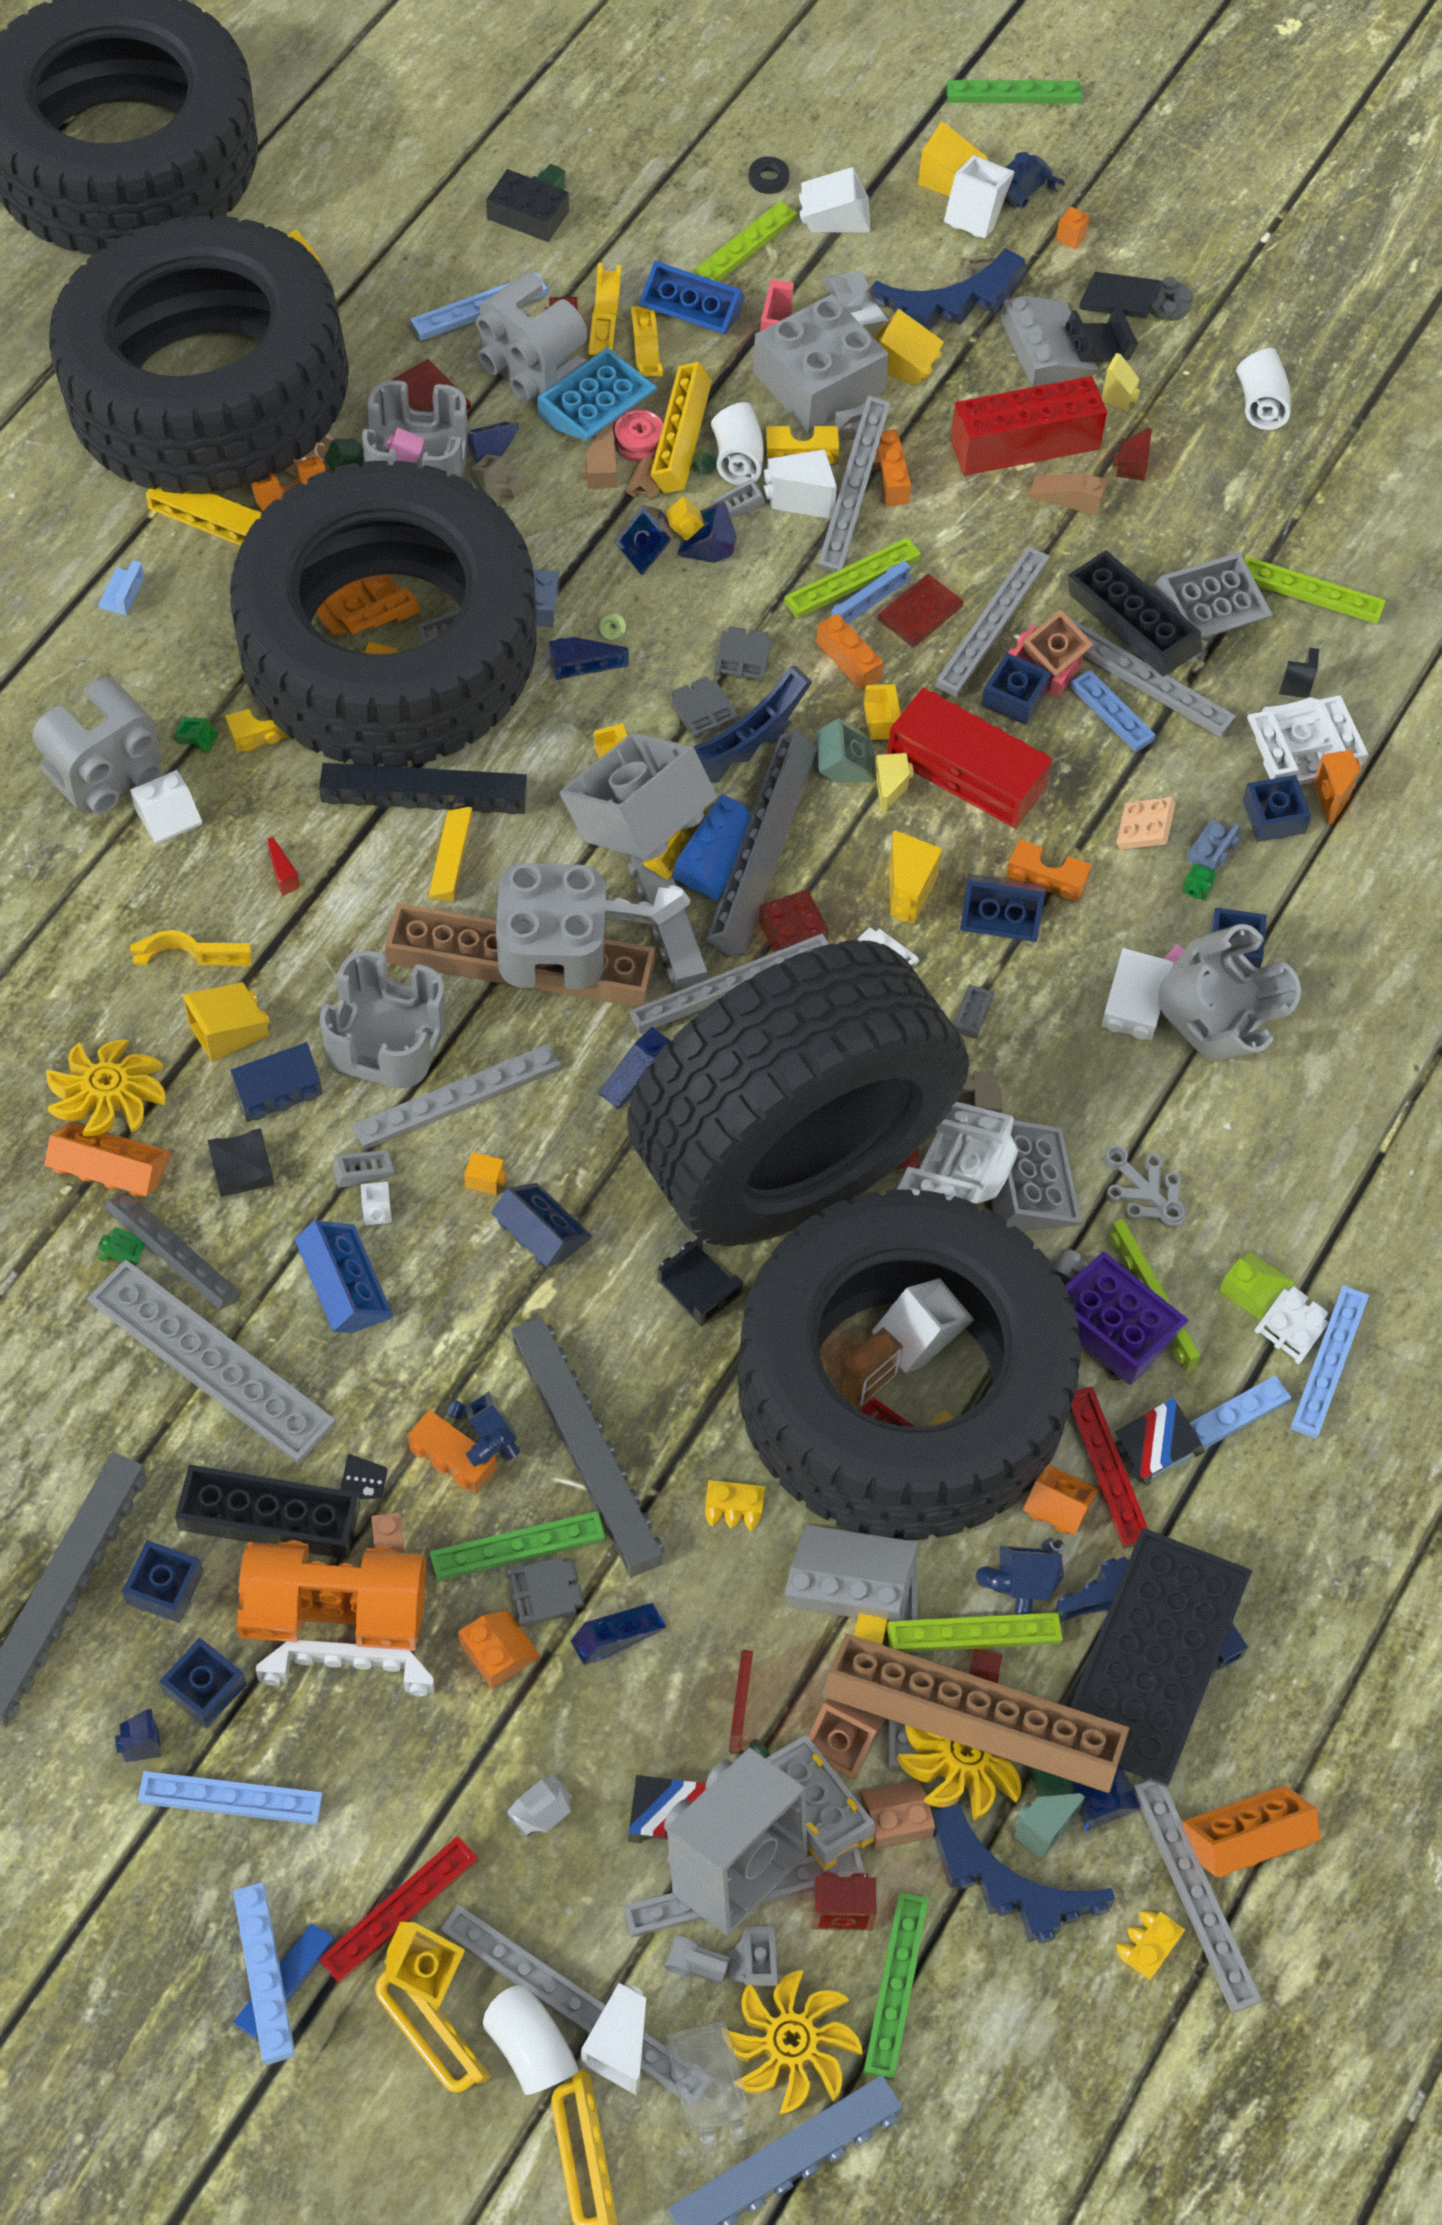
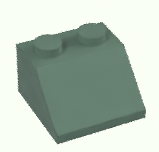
M840 718L816 731L819 773L836 783L872 782L876 780L873 744L868 735Z
M1080 1793L1038 1797L1032 1805L1027 1802L1017 1815L1018 1819L1014 1823L1017 1829L1013 1838L1043 1860L1077 1817L1085 1797Z

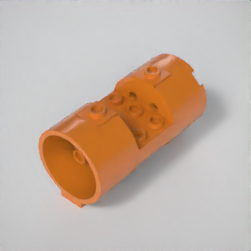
M297 1540L279 1542V1544L248 1542V1548L244 1550L239 1578L238 1593H240V1605H242V1608L238 1607V1636L242 1639L298 1642L304 1621L356 1625L355 1637L357 1647L416 1651L424 1607L425 1554L399 1553L396 1550L383 1546H378L374 1549L366 1548L361 1568H358L348 1563L340 1564L339 1566H329L319 1561L310 1562L308 1544H303Z

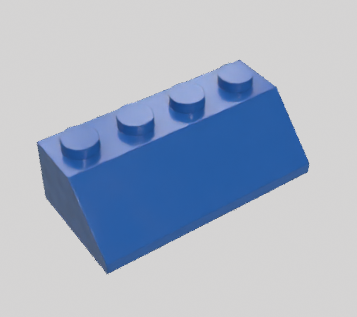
M654 261L638 305L725 335L737 320L745 296L741 289Z
M721 794L679 855L671 878L718 901L724 892L751 817L745 805Z
M315 1220L295 1238L299 1253L303 1258L309 1272V1277L319 1296V1301L334 1332L354 1333L393 1317L354 1224Z

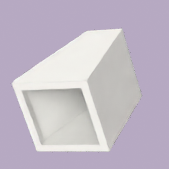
M973 155L955 174L944 222L950 224L953 228L968 231L975 237L986 238L995 227L1015 171Z
M853 167L801 183L802 193L799 194L802 210H800V217L802 223L807 224L811 232H870L869 197Z
M825 449L768 459V469L764 470L766 485H763L765 500L769 499L772 509L831 519L835 507L837 486Z
M1123 948L1101 1027L1107 1028L1112 1032L1133 1035L1137 1039L1152 1041L1161 1010L1158 1002L1159 987L1173 967L1174 962Z
M939 1278L906 1288L871 1332L891 1356L896 1354L893 1357L896 1363L898 1359L897 1352L901 1350L899 1368L908 1373L925 1366L968 1327L974 1319Z
M618 1983L581 2049V2065L636 2095L639 2091L646 1998L643 1997L644 1993L639 1988L631 1984H627L625 1987Z

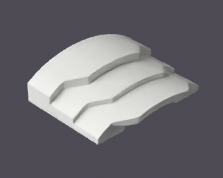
M1341 695L1320 700L1310 697L1289 704L1264 707L1262 712L1247 716L1256 736L1255 740L1264 758L1263 764L1270 779L1296 775L1300 785L1310 784L1314 782L1322 754L1352 750L1355 759L1359 760L1360 766L1366 763L1369 756Z
M956 1102L946 1118L936 1127L938 1132L920 1168L908 1167L897 1189H910L913 1195H919L920 1190L934 1191L945 1194L947 1200H951L956 1196L976 1204L996 1198L1009 1176L1018 1153V1149L1011 1136L1014 1118L1010 1115Z

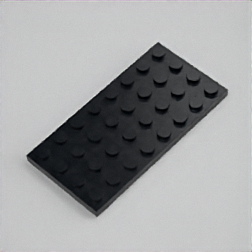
M1143 1527L1070 1708L1129 1727L1118 1768L1168 1788L1251 1577L1252 1570Z

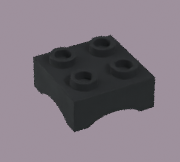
M261 1128L251 1130L236 1137L207 1140L220 1197L274 1185Z

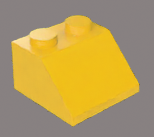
M400 1922L387 1949L385 1980L439 2008L465 1949L415 1922Z

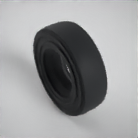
M766 156L758 158L749 168V183L760 193H778L785 189L789 182V168L784 161L776 157ZM764 171H772L778 176L775 179H764L760 174Z

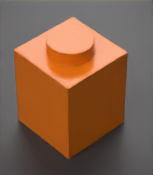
M1070 206L1059 220L1056 240L1076 250L1087 236L1090 215Z

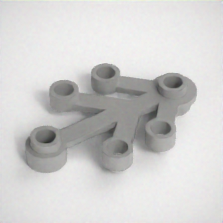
M1118 1145L1111 1146L1105 1156L1107 1166L1114 1170L1119 1169L1138 1189L1111 1185L1106 1194L1108 1201L1111 1203H1119L1122 1199L1152 1201L1157 1207H1141L1137 1203L1129 1204L1125 1212L1126 1218L1132 1222L1140 1220L1141 1217L1161 1219L1169 1227L1182 1225L1186 1219L1187 1212L1184 1206L1178 1202L1179 1186L1181 1183L1180 1175L1175 1172H1170L1166 1175L1164 1180V1186L1168 1189L1166 1200L1159 1193L1160 1168L1162 1165V1158L1159 1155L1150 1154L1146 1159L1145 1168L1148 1170L1147 1182L1127 1162L1128 1153L1126 1149ZM1118 1158L1120 1162H1115L1111 1159ZM1156 1161L1158 1165L1153 1166L1149 1162ZM1174 1179L1177 1183L1171 1184L1168 1180ZM1116 1191L1119 1193V1196H1113L1111 1192ZM1130 1210H1136L1139 1214L1133 1215L1130 1213ZM1168 1213H1174L1177 1217H1171Z

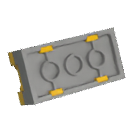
M807 1735L766 1758L770 1763L805 1787L807 1848L824 1871L836 1865L837 1857L852 1847L861 1846L863 1848L874 1841V1821Z

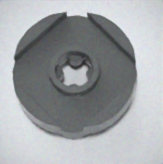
M1165 277L1164 280H1161V289L1149 313L1161 320H1164V317L1172 318L1171 321L1180 320L1190 311L1193 293L1184 284L1177 282L1174 277ZM1166 298H1169V299H1172L1173 302L1170 301V300H1168V301H1164V300H1165Z

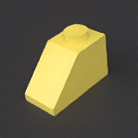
M1116 353L1107 369L1102 400L1105 403L1127 411L1131 403L1137 402L1141 390L1137 389L1139 384L1138 376L1121 354Z
M906 753L876 755L875 776L881 812L887 811L908 789L909 778H913V765L908 763Z

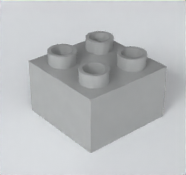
M831 294L755 334L753 373L799 424L810 433L814 431V426H823L834 420L836 412L857 408L866 402L868 395L877 397L885 393L889 354L839 300Z
M633 732L559 792L584 842L605 847L611 851H619L637 856L642 860H650L664 853L668 847L667 840L680 829H688L698 824L704 817L703 810L718 798L694 747Z
M750 1747L734 1763L728 1759L719 1762L707 1778L706 1790L693 1803L687 1799L678 1802L671 1809L665 1820L664 1828L667 1831L669 1846L667 1861L671 1868L673 1895L728 1936L808 1855L805 1787Z

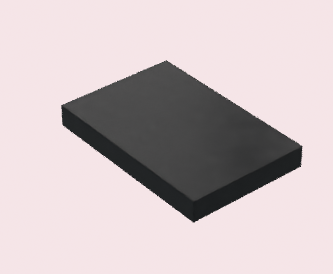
M1095 271L1080 301V309L1110 314L1113 309H1122L1125 316L1147 318L1161 289V280Z

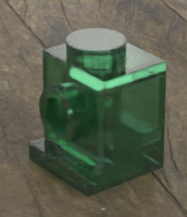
M551 163L538 174V177H532L562 190L566 188V171Z

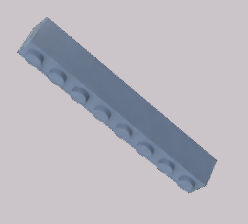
M881 2075L668 2208L667 2214L673 2225H735L740 2220L738 2218L740 2214L747 2210L750 2213H754L767 2203L765 2201L767 2197L774 2193L777 2196L783 2195L793 2187L792 2182L802 2176L804 2180L810 2178L820 2170L818 2165L828 2159L831 2163L837 2161L847 2153L845 2149L853 2143L860 2146L873 2137L871 2132L882 2126L885 2130L900 2120L898 2115H900L903 2107L884 2076Z

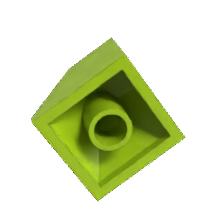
M1250 1251L1240 1257L1223 1279L1219 1292L1261 1320L1278 1295L1284 1289L1289 1291L1296 1282Z

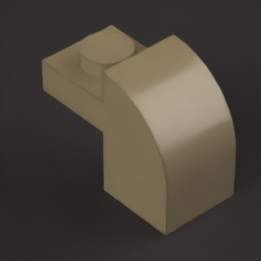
M486 454L471 468L483 490L500 502H504L509 496H518L530 483L526 474L510 472L502 456Z
M974 1071L972 1080H966L956 1102L972 1103V1106L1002 1113V1092L999 1084L990 1075Z

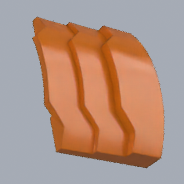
M389 574L365 577L343 586L330 595L315 614L332 635H354L369 627L376 628L389 621L400 622L420 613L417 599L408 588L400 590Z

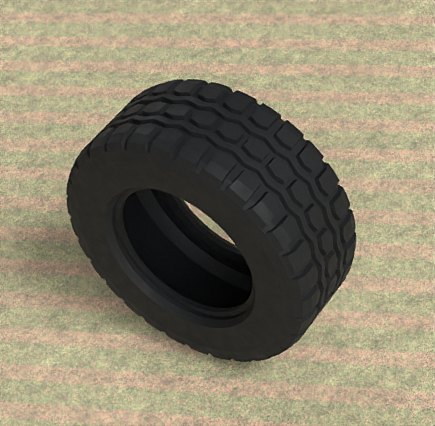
M52 0L51 3L43 2L29 9L28 15L21 14L7 25V29H3L0 32V202L9 214L26 230H31L35 236L48 243L54 241L56 246L70 251L80 249L83 254L93 255L101 248L108 249V244L124 235H133V231L152 224L159 226L160 222L178 218L184 221L188 217L210 216V219H214L217 216H227V212H231L239 203L251 181L258 155V138L251 80L246 60L234 38L208 12H203L200 7L186 0ZM140 100L153 102L177 114L160 130L150 135L124 142H87L70 137L58 130L69 117L78 111L109 101Z
M210 216L188 217L184 221L181 218L160 222L159 226L152 224L133 231L131 236L124 235L108 244V249L101 248L86 260V265H81L69 278V283H66L62 288L52 311L49 349L71 425L86 450L103 467L111 470L115 475L128 482L135 481L139 486L154 490L160 486L163 492L184 494L187 490H190L191 494L213 493L214 489L219 488L220 492L240 488L242 483L245 482L250 485L269 478L268 474L271 472L277 474L294 464V459L300 460L315 448V443L321 442L327 435L332 423H335L340 414L348 388L349 363L331 281L320 263L311 252H308L305 246L293 237L289 238L286 233L271 226L265 228L263 223L247 219L239 222L238 218L217 216L214 219H210ZM218 332L239 333L260 340L259 344L240 360L220 369L202 374L166 376L141 369L143 364L162 348L176 341L200 334Z
M386 460L364 462L362 467H359L357 463L339 466L335 468V473L332 474L327 470L307 478L306 485L302 483L294 485L282 494V500L275 499L261 513L260 519H256L250 527L236 556L230 581V604L241 666L246 683L260 708L273 720V723L290 738H296V741L305 748L315 753L323 751L325 757L346 763L349 759H352L353 764L377 766L378 762H382L384 767L407 766V762L411 760L414 765L436 760V754L439 753L444 757L464 749L465 742L472 744L489 732L490 726L495 727L511 709L510 706H513L521 695L534 664V655L537 647L535 583L533 564L528 554L526 543L508 514L500 505L497 506L494 499L480 488L474 489L472 483L457 475L452 474L447 477L446 471L425 465L420 469L417 463L395 461L393 465H388ZM398 574L428 581L444 590L460 607L452 623L437 637L419 647L392 654H368L344 648L324 637L311 624L316 611L330 595L353 581L374 575Z
M851 940L838 944L832 943L814 948L809 952L799 953L779 964L776 963L755 974L751 979L745 980L725 993L723 997L711 1003L695 1019L687 1023L673 1037L674 1039L667 1043L653 1060L654 1063L648 1066L639 1080V1085L635 1088L630 1100V1107L627 1112V1126L634 1149L690 1232L701 1240L713 1245H747L794 1231L795 1228L815 1214L821 1216L823 1209L843 1200L850 1202L853 1197L867 1191V1189L874 1186L902 1164L931 1136L958 1100L968 1077L969 1058L962 1036L902 955L889 946L875 941L863 940L860 942L858 940Z
M910 1189L887 1190L886 1196H881L878 1192L866 1193L853 1197L852 1203L843 1200L823 1209L821 1216L815 1214L794 1229L793 1234L787 1235L771 1253V1258L769 1257L760 1268L754 1280V1287L750 1290L746 1300L744 1320L742 1321L737 1374L739 1406L741 1415L745 1420V1429L755 1450L759 1451V1458L766 1469L775 1479L780 1478L779 1484L798 1502L804 1500L806 1502L805 1507L826 1520L833 1518L836 1520V1525L847 1530L860 1533L863 1529L867 1530L869 1535L894 1538L895 1535H899L903 1540H924L929 1538V1534H935L937 1538L962 1532L965 1526L971 1529L993 1519L995 1512L1000 1514L1021 1499L1023 1493H1026L1034 1486L1035 1481L1044 1472L1045 1467L1050 1464L1056 1453L1077 1388L1078 1370L1081 1363V1343L1078 1337L1077 1317L1072 1304H1070L1071 1299L1059 1275H1054L1055 1269L1045 1254L1039 1248L1033 1249V1241L1016 1226L1007 1227V1220L987 1208L979 1211L977 1210L976 1203L956 1196L951 1200H947L945 1194L934 1191L920 1190L919 1195H913ZM940 1278L974 1319L965 1329L975 1338L986 1355L991 1368L994 1386L985 1398L970 1411L953 1420L937 1425L924 1427L898 1426L864 1414L845 1400L835 1389L822 1365L819 1354L820 1348L831 1332L849 1317L868 1308L894 1304L906 1288Z

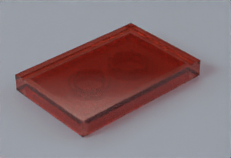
M429 359L390 380L407 383L409 406L414 411H434L433 391L435 385L442 384L455 387ZM465 397L466 409L468 410L471 408V402Z
M927 574L880 612L877 620L914 648L963 607L964 601L931 575Z
M743 1649L741 1651L730 1733V1754L740 1755L753 1659V1651Z

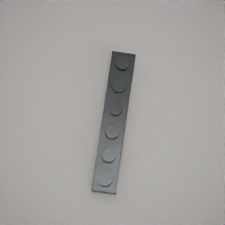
M126 1192L108 1200L105 1207L107 1211L219 1310L238 1302L242 1293L129 1193Z

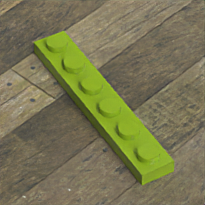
M779 201L690 273L719 282L797 219V212L782 201Z
M907 537L786 595L784 603L794 616L799 619L871 584L885 574L893 565L896 566L902 561L911 565L921 560V553Z
M1245 556L1244 561L1258 587L1378 624L1386 600Z
M1120 1219L1113 1222L1109 1240L1112 1247L1120 1252L1124 1268L1172 1306L1125 1221ZM1184 1327L1172 1340L1171 1345L1176 1361L1179 1364L1182 1363L1185 1370L1188 1371L1196 1368L1200 1354Z
M1058 1613L889 1621L887 1624L890 1648L904 1653L1055 1645L1063 1641Z

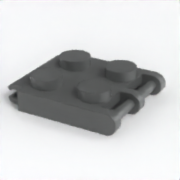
M729 626L728 632H722L714 675L723 673L735 675L738 679L748 677L758 679V682H763L772 639H768V632L751 630L750 635H746V629Z
M707 676L692 682V690L688 685L671 691V705L693 739L698 738L699 734L710 729L717 730L720 725L731 720L733 722L739 720L736 710L716 680L710 681Z
M560 1557L506 1571L507 1578L511 1579L514 1592L512 1600L517 1604L520 1617L517 1621L520 1627L575 1615V1609L584 1606L580 1585L569 1586L578 1583L574 1561L563 1562V1558ZM516 1577H519L522 1592H519ZM522 1601L525 1602L528 1616H525Z

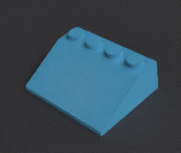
M607 347L538 396V416L554 430L588 441L654 393L657 387Z

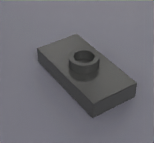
M971 984L968 985L953 1024L960 1034L975 1039L978 1038L994 995L993 991Z

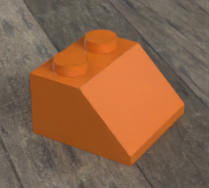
M1352 750L1322 754L1313 784L1327 824L1334 823L1350 799L1352 790L1356 785L1357 775L1360 774V762L1358 759H1355Z
M1049 1464L1035 1481L1023 1510L1028 1512L1030 1517L1037 1521H1046L1054 1525L1061 1533L1075 1535L1081 1527L1099 1488Z
M508 1610L483 1615L458 1631L459 1644L491 1689L541 1658Z

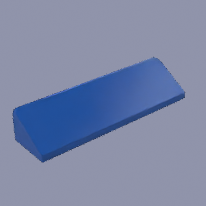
M312 1923L279 1963L286 2004L320 1963L319 1958L336 1943L332 1935ZM251 1999L233 2021V2024L257 2042L259 2039Z

